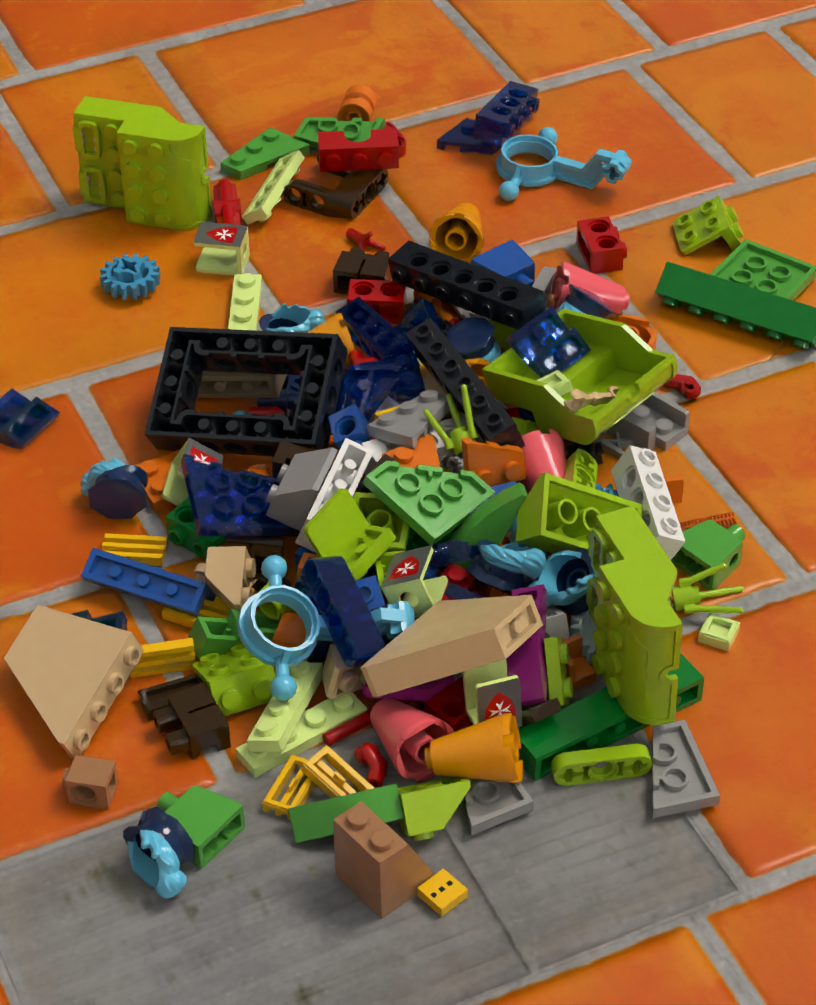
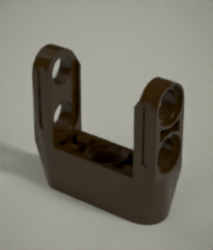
M319 153L317 154V161H318V163H319ZM388 170L327 172L344 177L334 190L300 179L293 180L284 187L283 197L293 206L324 216L356 218L384 189L388 180ZM291 188L299 191L301 197L294 195ZM314 195L319 196L324 204L318 203Z

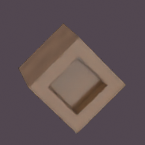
M75 755L71 767L65 769L62 778V787L67 791L69 804L107 810L110 808L119 784L116 761Z

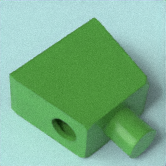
M706 520L682 531L686 542L672 558L671 562L689 576H693L721 563H726L727 567L724 570L697 581L708 590H715L739 566L745 532L737 524H733L725 529L713 520Z
M192 786L180 798L170 792H165L157 802V806L170 816L176 818L191 837L194 848V860L191 862L200 870L245 829L244 809L241 803L200 786Z

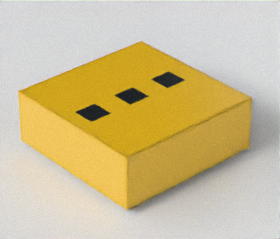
M443 868L417 887V896L443 917L468 898V889Z

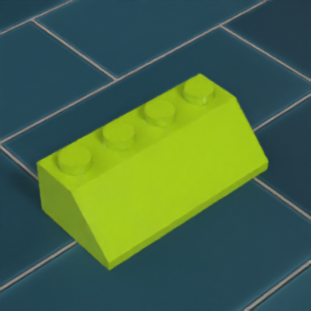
M544 472L540 474L518 510L516 542L553 554L562 550H588L589 530L595 529L597 515L634 506L642 518L643 504Z

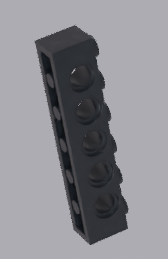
M407 241L388 258L393 282L521 332L527 333L547 314L544 292L542 290L415 242Z
M431 318L405 333L416 357L445 394L452 395L456 408L465 419L461 385L465 384L467 386L474 428L484 443L490 441L498 443L500 446L512 445L520 448L525 446L516 423Z

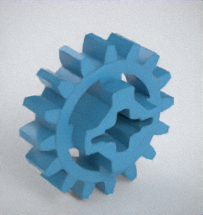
M136 253L133 257L124 254L120 258L113 257V263L106 261L105 268L100 269L101 287H104L105 293L111 292L113 298L120 295L122 300H126L128 296H132L136 300L137 296H148L147 291L155 292L156 286L160 285V267L156 266L155 260L149 261L148 256L139 258Z

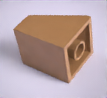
M362 801L333 819L336 876L381 919L416 896L417 887L435 875L409 844Z

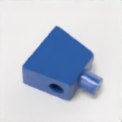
M509 240L471 259V264L531 287L535 282V263L514 240Z

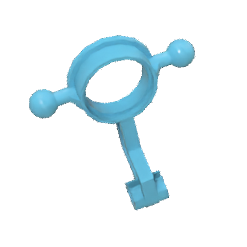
M545 127L539 131L538 136L530 134L517 135L503 143L501 153L496 161V169L498 174L506 181L499 187V196L504 201L511 202L518 197L519 186L538 187L552 183L555 179L591 190L604 177L607 182L615 184L618 180L624 178L632 165V159L627 156L626 151L617 150L614 153L604 149H599L586 163L558 156V150L555 145L558 139L557 132L551 127ZM521 153L540 155L550 162L538 166H527L513 162L509 157Z
M270 555L264 559L261 566L262 574L269 580V587L248 598L239 611L237 629L241 642L251 655L265 664L275 666L276 677L271 682V693L277 700L287 701L294 697L297 690L296 681L289 675V667L296 666L306 660L315 648L317 640L363 644L385 634L387 639L392 641L415 621L414 607L410 606L409 602L406 601L387 604V608L380 607L355 619L319 615L317 608L308 596L296 588L282 585V578L287 572L286 561L278 555ZM266 602H278L288 605L298 613L304 622L306 629L305 642L291 648L279 646L271 642L257 627L255 621L256 607Z

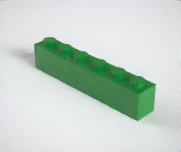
M666 262L655 291L662 299V304L672 308H677L678 305L687 307L689 313L701 317L706 313L712 315L713 320L725 325H729L731 321L740 324V329L750 333H755L756 330L765 332L767 338L781 342L782 338L793 341V346L803 350H808L809 347L816 349L815 307L678 264Z
M681 653L679 669L668 673V676L676 674L678 677L676 713L701 701L704 686V676ZM604 687L602 690L588 697L580 698L575 703L560 709V712L539 722L520 727L519 734L522 749H519V760H523V768L534 781H537L552 774L550 763L558 754L607 747L650 725L640 723L629 717L620 706L616 697L612 698L608 693L607 687Z

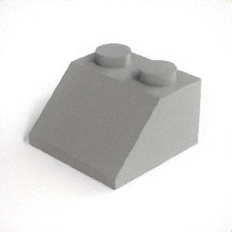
M331 447L295 454L290 465L283 464L276 478L280 485L273 484L265 500L271 503L266 516L301 531L338 450Z

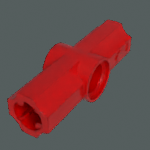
M221 179L213 186L215 223L241 225L240 199H237L236 184L231 183L229 179Z

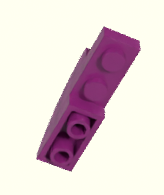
M544 584L512 590V596L532 595L543 623L542 627L506 658L508 677L517 675L520 679L521 706L546 702L548 677L544 638L548 593Z

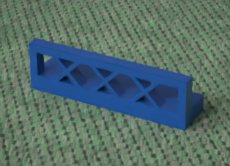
M96 548L92 549L81 573L84 581L196 617L205 599L214 601L216 595L206 583Z

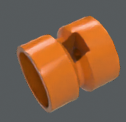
M359 84L347 89L338 111V120L352 121V118H362V121H370L377 104L375 92L371 88Z

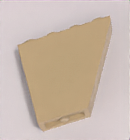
M532 595L442 600L434 604L360 668L372 697H380L504 660L542 627L543 623Z
M37 605L4 659L58 743L73 760L75 755L81 756L83 751L89 746L95 731L106 718L109 708L117 695L122 691L133 668L139 663L144 649L132 632Z

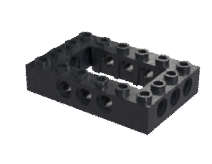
M170 327L144 435L157 450H180L189 438L217 453L274 457L280 441L316 448V450L328 448L331 435L328 416L336 411L348 350L338 334ZM203 371L300 375L302 383L299 397L295 398L294 402L296 411L293 425L282 414H274V417L254 416L250 412H246V415L225 414L224 411L198 413L194 409Z

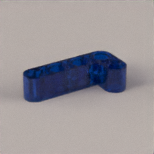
M341 556L307 559L293 588L308 596L315 607H318L344 664L347 667L364 665L385 647V643L346 561Z

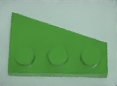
M305 117L294 134V138L310 144V147L318 149V132L344 131L347 140L362 142L370 138V130L384 129L386 122L385 118H375V121H362V118H352V121H338L336 117Z
M269 128L220 162L221 171L242 180L268 170L269 164L275 163L280 158L297 150L303 156L309 154L310 144L276 129Z

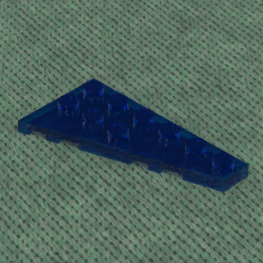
M183 454L181 465L198 536L299 535L300 531L266 516L271 504L265 501L273 484L280 485L276 478L246 470L237 473L222 469V464L211 461L210 465L194 461V456Z

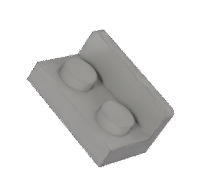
M656 392L630 412L657 427L655 446L664 451L688 434L690 412Z

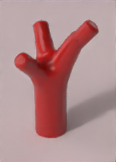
M349 228L346 232V237L356 242L364 252L365 246L382 251L386 249V246L370 239L373 235L371 231L367 234H362L353 228Z

